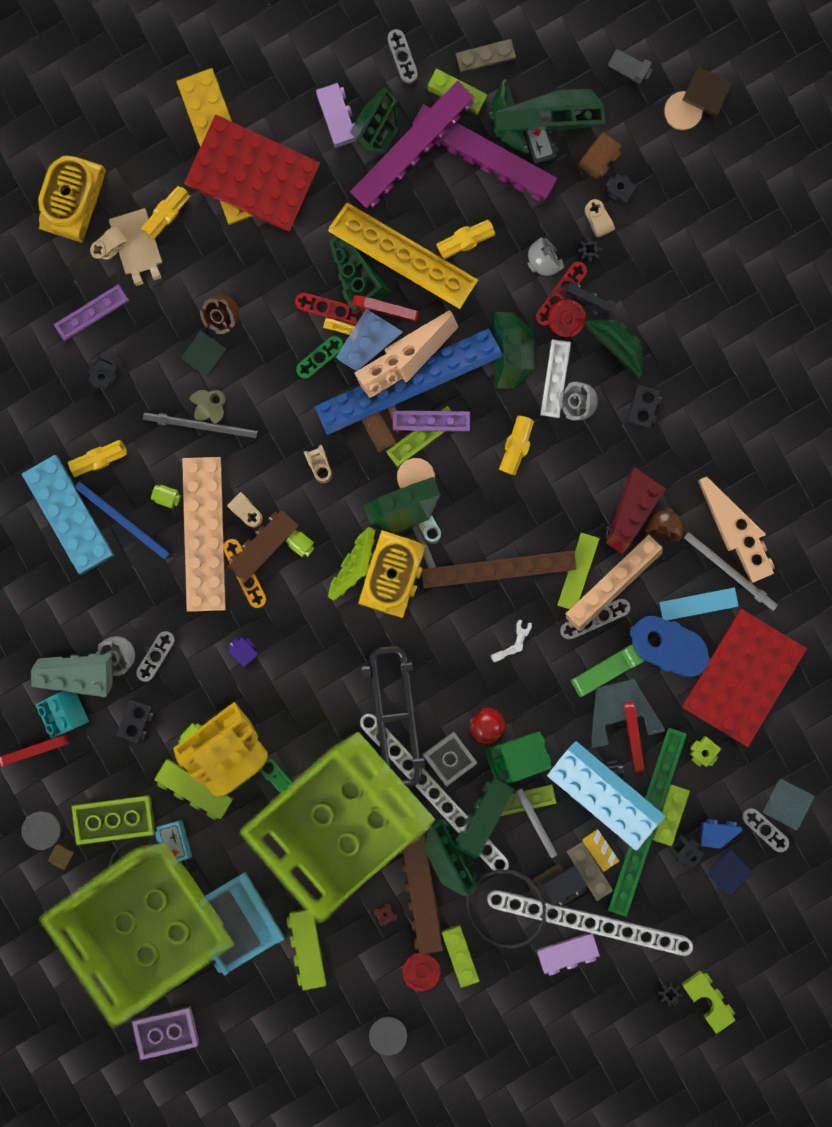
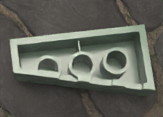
M112 652L105 653V655L89 654V656L85 657L75 655L70 658L53 657L38 659L31 669V687L106 697L112 687Z

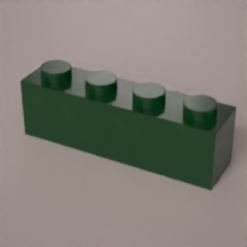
M493 778L490 782L486 781L482 788V791H484L482 797H478L473 805V808H475L473 814H469L464 822L466 825L464 831H460L455 839L457 842L455 848L473 858L480 856L514 791L512 787L496 778Z

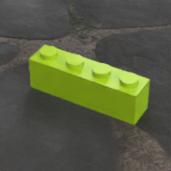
M169 759L165 761L154 779L158 782L157 785L164 790L171 789L174 791V796L181 800L186 798L191 802L190 805L197 810L204 809L207 811L206 815L214 820L217 818L222 819L234 799L227 794L219 797L212 795L203 783L195 781L190 777L186 769Z
M308 909L292 911L289 913L290 917H287L288 928H292L293 936H290L291 946L296 948L297 955H293L295 967L299 966L300 974H297L298 985H302L303 990L326 986L315 917Z

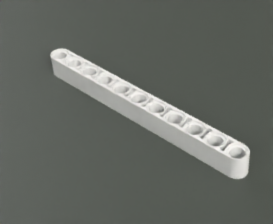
M365 714L360 721L361 727L380 747L377 739L376 716ZM366 717L374 719L375 724L373 727L367 728L364 725ZM385 727L388 735L389 758L410 780L414 777V768L405 770L402 764L408 759L412 761V755ZM393 745H397L401 749L398 756L390 754V748ZM422 768V774L426 775L427 781L424 784H417L416 787L458 833L460 831L463 832L466 825L457 826L455 819L459 816L466 819L468 816L427 771ZM437 788L440 791V795L437 798H431L429 796L430 789ZM445 802H450L453 805V809L448 813L444 812L442 805ZM488 839L486 845L492 847V852L489 855H484L481 852L480 857L493 871L498 870L494 866L495 861L502 859L505 861V866L502 870H507L509 866L508 860Z
M492 890L487 896L489 905L494 909L542 920V903L537 899L501 890ZM495 894L502 897L501 902L498 904L491 902V897ZM513 899L520 901V906L516 909L510 907V902ZM545 902L546 922L683 956L689 955L693 950L692 942L682 935L565 906H558L557 904L554 906L553 903ZM531 904L539 906V910L536 913L528 911ZM549 909H556L558 911L557 916L554 918L548 917L547 912ZM569 913L576 915V920L572 923L566 921V916ZM587 918L595 920V924L592 927L585 926ZM608 922L614 925L613 930L610 932H606L603 929L604 925ZM626 927L632 928V933L628 937L622 935V931ZM650 932V939L642 941V933ZM664 936L669 937V943L666 946L660 945V939ZM680 942H688L686 950H679L678 945Z

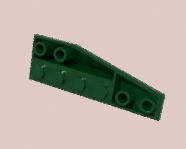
M592 89L558 90L493 112L495 132L594 128L606 124L604 105Z

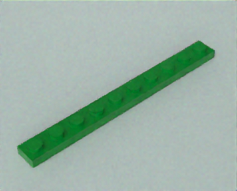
M671 728L667 729L645 795V799L660 812L662 811L686 738V733ZM655 829L637 851L629 845L608 911L627 917Z

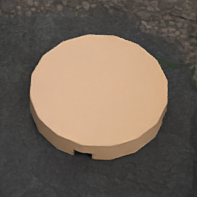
M685 91L672 95L666 102L664 109L667 122L678 130H687L696 126L703 110L682 101Z
M421 458L406 460L397 472V482L400 488L432 477L435 478L432 466Z

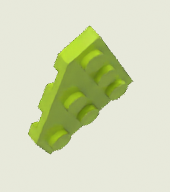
M368 527L357 537L354 542L356 545L351 554H347L341 565L342 569L330 584L328 598L335 600L340 595H344L346 590L350 586H354L358 579L366 576L369 570V560L372 556L371 549L375 542L374 529Z

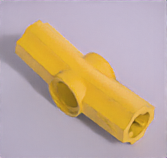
M177 186L166 200H162L153 211L154 214L143 225L141 230L154 240L163 228L175 219L179 213L178 211L190 199L188 192L183 187Z
M486 220L470 228L469 226L460 228L453 236L436 245L445 260L460 251H468L474 248L477 243L495 236L494 228L491 222Z
M517 416L513 432L505 443L506 452L499 470L516 475L521 459L527 454L530 447L528 439L534 423L532 419Z
M118 440L104 447L92 449L86 455L69 461L68 465L73 476L77 477L89 471H96L108 466L110 462L126 456L127 450L122 441Z

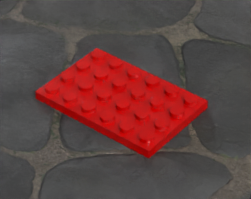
M215 114L184 184L289 232L320 162Z
M740 609L710 658L709 666L701 673L683 703L682 708L748 747L807 648L743 609Z

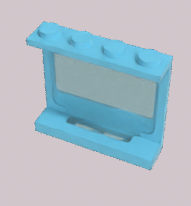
M246 872L205 896L224 923L223 928L235 944L215 959L214 965L219 973L222 972L224 976L244 962L285 939Z

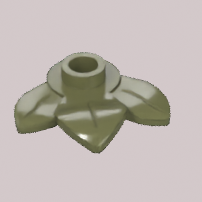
M199 390L190 396L189 399L197 405L194 413L195 420L201 421L210 418L216 424L222 419L224 415L222 406L225 404V395L221 391L212 390L208 392ZM218 396L220 399L219 402L214 403L212 400L213 397Z

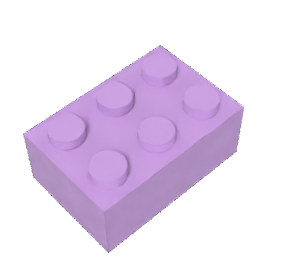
M191 1005L135 1018L132 1021L141 1060L199 1045Z

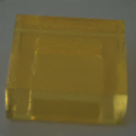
M56 844L48 862L65 870L74 852Z

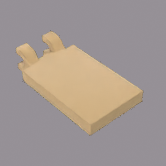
M145 208L109 219L111 228L118 226L128 241V245L120 250L119 254L126 275L132 273L136 286L143 284L140 272L149 269L154 280L160 279L161 275L158 265L163 264L156 240H153L141 230L149 219Z

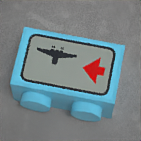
M182 820L156 827L155 835L158 843H166L177 861L192 858Z

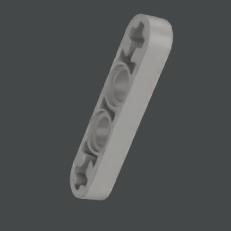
M625 599L611 602L603 609L609 612L608 620L602 621L597 615L592 620L591 627L588 629L583 628L580 633L576 629L572 631V636L564 634L565 626L574 627L570 621L561 626L560 633L565 639H573L623 617L630 611L629 602ZM619 602L626 604L625 612L617 611L615 612L617 616L613 617L609 606L612 605V608L615 609L619 606Z

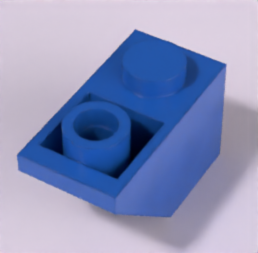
M707 819V822H701L699 844L703 847L722 848L742 831V827L737 826V822L726 821L725 825L718 824V820Z

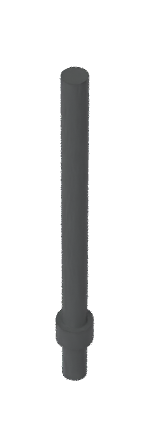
M144 412L143 420L158 422L160 425L172 424L257 438L258 431L170 417L164 413H159L158 415Z

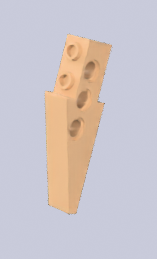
M451 311L445 312L384 349L385 355L354 373L360 386L369 398L401 379L405 382L411 379L457 330L458 325Z
M708 477L698 480L727 550L736 549L749 581L753 583L774 574V564L771 558L768 559L765 554L767 551L765 543L759 540L760 537L765 536V533ZM739 519L743 520L746 524L744 530H739L736 526V522ZM746 537H750L753 540V546L750 548L744 545ZM755 554L761 558L759 565L752 563V557Z

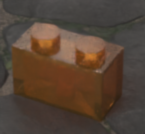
M602 132L582 158L579 166L596 179L600 175L603 177L610 168L607 166L610 161L613 160L615 162L621 154L619 151L621 145Z
M379 412L361 420L379 453L396 444Z

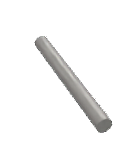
M418 524L412 526L418 543L426 545L423 556L428 568H435L432 555Z
M517 789L515 793L551 858L557 856L556 850L523 789Z

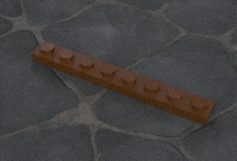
M574 551L422 569L424 588L572 571L576 570Z

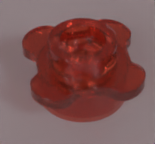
M388 903L374 911V915L378 917L381 926H386L387 923L395 921L397 918L396 914L391 910L392 906Z

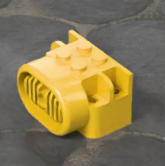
M66 155L53 162L47 171L38 199L41 211L39 229L83 243L106 174L103 165ZM65 188H71L69 195H62Z
M382 530L358 604L403 618L409 597H414L417 588L414 585L415 578H420L423 569L419 566L426 545ZM394 568L397 570L398 575L395 579L387 577L386 572L388 569Z
M235 702L173 748L179 765L187 770L190 777L197 782L203 783L211 794L217 797L230 793L262 768L268 757L266 749L258 741V735L252 723Z

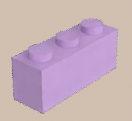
M338 83L316 90L335 148L357 141L350 133L354 126L350 120V117L353 115L350 106H345L343 99L346 98L343 87L339 88Z
M590 932L537 949L544 974L548 973L549 975L560 972L559 969L567 967V969L575 968L582 961H585V963L597 960L596 957L600 956L593 934Z

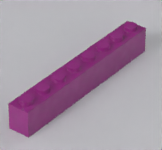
M457 80L350 192L366 208L376 206L381 200L379 196L383 192L387 194L394 187L392 183L396 179L401 180L406 175V168L410 164L414 166L421 159L419 155L423 151L427 153L434 146L432 142L437 137L440 139L448 131L446 127L450 123L454 125L461 118L459 114L464 109L467 111L475 103L473 101L475 96Z
M424 104L422 105L412 123V127L430 109ZM450 123L446 127L448 131L440 139L437 137L432 142L438 146L442 144L448 147L447 150L454 155L460 154L464 156V160L474 165V163H477L486 173L490 174L493 172L497 174L499 180L515 184L514 188L521 192L526 190L537 201H541V199L546 201L557 181V178L458 123L454 125Z

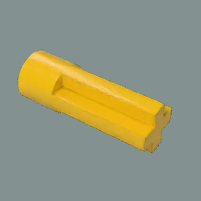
M326 317L323 328L350 335L356 325Z

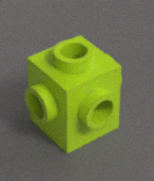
M704 736L700 742L697 740L691 746L692 752L690 755L693 756L691 760L699 767L702 764L705 767L708 765L712 766L718 759L716 755L721 748ZM703 750L707 752L705 756H702Z

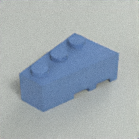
M365 310L336 358L358 371L398 337L402 331L371 311Z

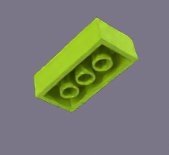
M151 795L72 806L76 845L155 834Z

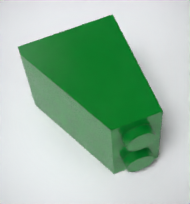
M540 731L484 749L493 777L505 784L552 768L551 758L546 752L545 740Z

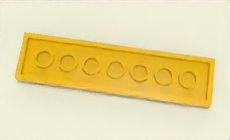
M212 68L177 81L200 147L215 114L231 121ZM220 201L229 225L252 217V215Z
M349 203L345 204L328 229L330 233L459 309L478 281V279Z

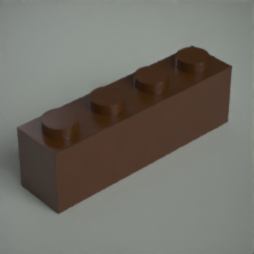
M281 510L279 513L275 511L268 518L270 523L266 527L262 525L255 532L257 536L253 541L248 539L242 546L244 550L239 555L235 553L228 560L231 563L228 568L244 583L298 527L284 511Z

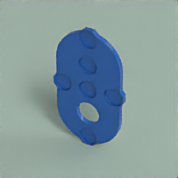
M647 616L631 627L630 635L638 655L645 661L659 666L661 670L665 672L671 671L683 677H694L702 673L709 666L710 658L703 639L695 632L681 627L679 623L675 621L669 622L657 616ZM650 632H655L659 635V647H652L648 643L647 637Z

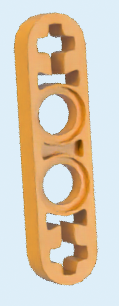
M235 539L227 540L224 544L223 549L228 560L234 555L232 551H227L229 543L237 544V548H235L237 554L243 551L240 543ZM255 573L251 576L255 581L251 588L245 587L244 582L237 577L251 606L255 608L264 606L266 596ZM257 586L259 588V591H256L257 595L263 597L260 600V605L253 603V593L249 595L247 592L254 590Z

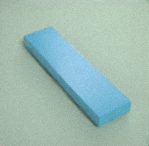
M735 588L663 601L659 602L662 619L671 620L738 607Z

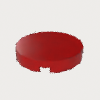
M562 299L553 304L548 314V323L551 330L562 337L577 335L585 325V310L575 300Z
M414 953L405 961L402 973L406 984L416 991H426L437 984L441 970L436 958L429 953Z

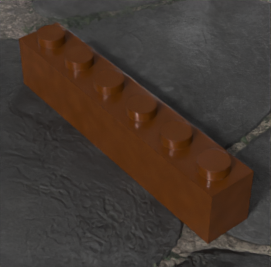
M426 834L420 835L415 841L410 842L400 851V854H404L405 862H402L403 873H407L408 881H405L406 892H410L411 900H408L409 911H413L414 919H411L412 930H416L417 938H414L415 949L419 950V954L439 952L444 949L431 864L424 850Z

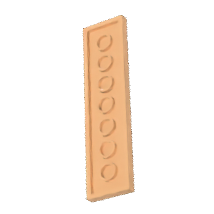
M221 457L182 458L187 611L226 610Z

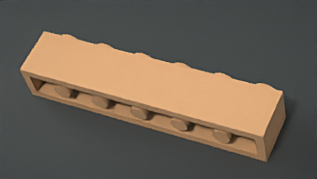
M648 535L566 613V618L581 631L662 554V547Z

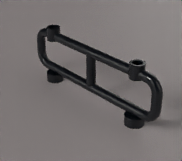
M394 645L376 648L371 653L369 664L362 665V674L364 680H372L381 758L389 767L390 761L385 722L408 719L414 777L402 782L407 788H410L420 782L422 768H425V759L420 757L409 673L413 672L412 661H408L407 654L403 648ZM396 653L400 657L407 712L384 715L377 658L382 654Z

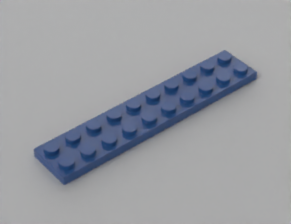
M486 329L435 352L408 382L401 379L371 398L368 397L361 386H358L353 390L315 406V409L328 435L496 360L503 355L490 330Z

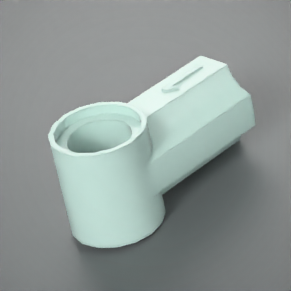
M431 515L429 520L418 524L425 541L429 544H434L439 541L441 531ZM435 530L438 536L435 539H430L427 536V532Z

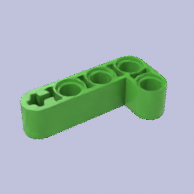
M633 644L570 680L579 697H582L645 660L638 655Z

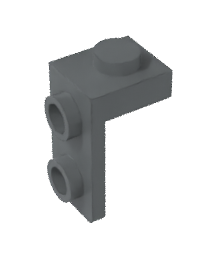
M618 49L614 52L608 64V67L639 84L642 83L643 79L647 80L652 72V69H650L652 62L645 59L642 63Z

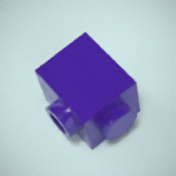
M235 638L229 644L231 648L228 652L243 667H246L258 655L253 649L255 644L249 638L246 640L244 638L240 640Z

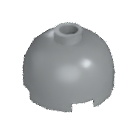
M539 238L529 248L528 259L530 262H528V266L533 272L537 271L540 275L550 276L562 270L564 264L562 259H557L555 254L557 250L546 238Z
M572 382L560 393L559 407L564 411L568 419H587L597 409L598 396L595 390L588 384Z
M111 636L98 645L97 655H105V653L112 652L113 676L124 674L133 665L135 651L127 639L120 636Z

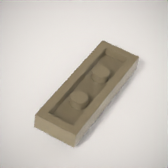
M511 39L456 53L460 73L516 59Z
M583 841L566 851L597 901L613 891Z

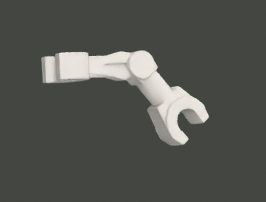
M518 620L516 623V634L518 635L515 644L506 650L490 655L493 662L521 651L524 638L531 630L532 623H528L527 628L522 629V620Z

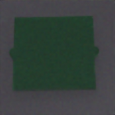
M200 331L181 358L192 365L193 369H197L205 376H208L226 349L218 344L215 338L211 339Z

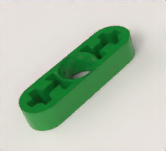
M336 336L327 339L297 365L296 371L298 376L302 379L312 377L338 355L343 347L342 340ZM331 341L335 343L338 341L339 349H332L331 351H329L332 354L329 357L327 352L322 348L326 346V349L328 350L331 347ZM319 352L325 355V361L322 363H317L314 360L315 355ZM311 359L317 368L314 369L312 366L309 368V374H301V366L307 367L310 365L308 360Z

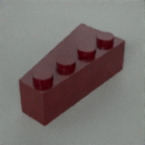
M634 467L626 478V484L622 491L621 500L606 543L623 554L666 488Z

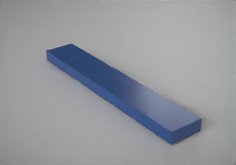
M78 482L74 487L163 559L167 560L170 556L167 550L84 484Z

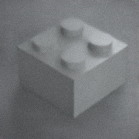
M454 732L423 754L446 786L477 764Z

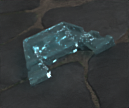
M634 679L596 688L591 748L609 744L604 725L626 720L624 702H634L636 716H643L647 735L665 731Z

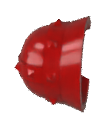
M482 708L481 712L473 716L468 733L475 743L482 746H491L503 738L506 731V723L503 716L497 710Z

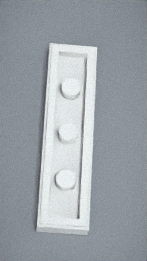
M553 339L551 341L541 416L560 418L559 397L561 391L564 390L571 342Z

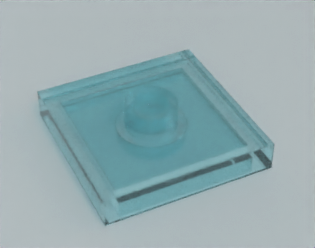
M779 778L762 813L798 830L815 796Z

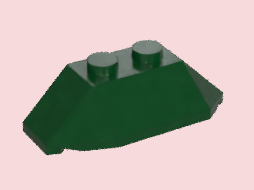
M507 79L502 81L490 104L491 110L488 113L491 122L494 121L493 112L514 105ZM523 131L495 132L497 140L501 139L503 145L525 156L530 155Z
M386 87L382 88L364 106L350 131L368 151L379 154L387 152L399 129L398 100Z
M494 312L495 341L503 355L495 360V389H515L535 370L534 331L514 313Z
M588 320L584 326L638 379L642 376L643 357L642 346L640 345L642 342L635 335L631 336L627 332L628 328L621 321L618 323L616 320Z
M432 477L381 496L363 506L371 524L395 534L429 520L441 494L435 478Z
M441 819L429 827L424 850L441 883L462 896H467L478 888L477 882H475L474 863L468 854L455 848L457 844L455 839L458 832Z

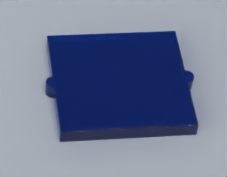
M729 850L707 875L716 883L717 887H720L730 896L753 872L743 863V859H739Z

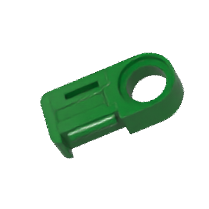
M267 759L266 762H270L274 766L273 772L265 773L263 766L260 772L267 781L271 780L270 782L278 791H281L279 795H283L293 786V782L274 760Z

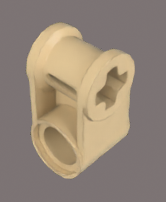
M597 199L589 201L585 207V214L595 236L599 238L615 230L614 224L607 214L603 203ZM592 205L593 207H598L596 213L595 211H590Z
M114 226L108 229L103 236L91 245L90 252L96 259L108 260L128 245V241L120 228Z
M319 445V448L310 452L304 451L317 481L320 483L329 482L332 478V472L322 445ZM326 469L328 476L323 479L319 478V470Z
M240 492L227 505L247 525L258 527L262 523V514L243 493ZM251 514H257V516L255 517L257 519L256 522H249L251 520V518L249 517Z

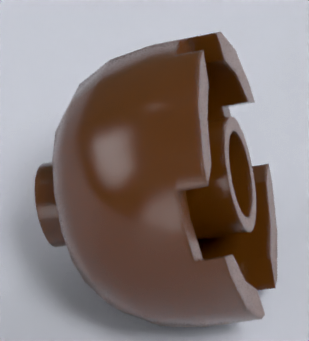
M215 295L204 302L200 315L207 328L210 327L216 331V334H225L237 324L240 312L237 303L231 297Z
M662 508L661 511H656L649 516L645 531L646 535H650L655 539L660 540V537L669 538V541L682 540L684 524L679 515L673 513V509Z

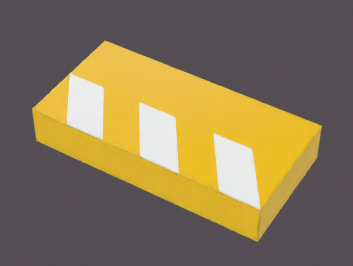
M598 829L582 839L603 872L619 862Z

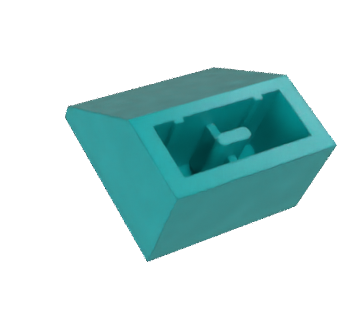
M62 691L36 704L38 713L51 739L89 722L77 693Z

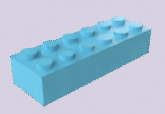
M54 455L22 473L78 574L82 575L115 556L78 490L74 488L75 485L58 456Z
M577 741L570 746L547 775L636 851L665 817L664 814Z

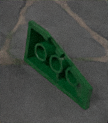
M337 236L329 241L334 261L337 263L338 277L342 282L343 296L353 312L362 310V308L352 306L354 295L381 301L392 292L383 277L361 250Z

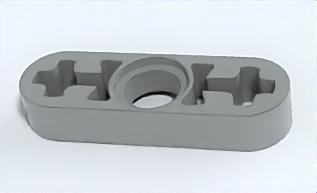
M392 30L388 34V44L399 75L404 83L412 84L417 80L418 73L407 41L402 31ZM393 35L401 37L399 39V44L401 47L398 48L396 51H394V49L397 48L396 42L391 41L393 39ZM400 52L407 53L408 59L405 62L397 59V55ZM408 65L410 73L414 72L412 79L404 77L406 75L405 67L401 69L400 66Z
M167 631L161 632L155 639L137 669V677L141 681H150L155 676L174 645L175 638L172 633ZM169 635L171 642L164 645L165 653L160 648H155L156 644L161 646L163 642L162 636L166 637ZM153 651H158L161 654V659L158 662H153L150 658ZM146 661L156 665L155 669L153 667L150 668V677H142L143 673L141 670H145L148 667V664H145Z
M753 808L746 809L743 812L742 819L744 823L775 851L784 852L788 849V838L762 814ZM748 813H755L754 817L758 821H760L761 818L763 819V821L758 824L756 829L754 828V826L757 824L754 821H747L749 818L747 816ZM763 825H769L771 828V832L767 836L762 835L760 832ZM775 831L778 833L775 835L777 839H784V847L779 846L776 848V841L773 839L770 842L768 841V839L773 837Z

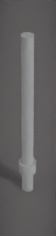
M687 533L684 539L751 592L757 601H762L771 610H775L778 605L766 596L767 593L765 591L759 590L692 534Z

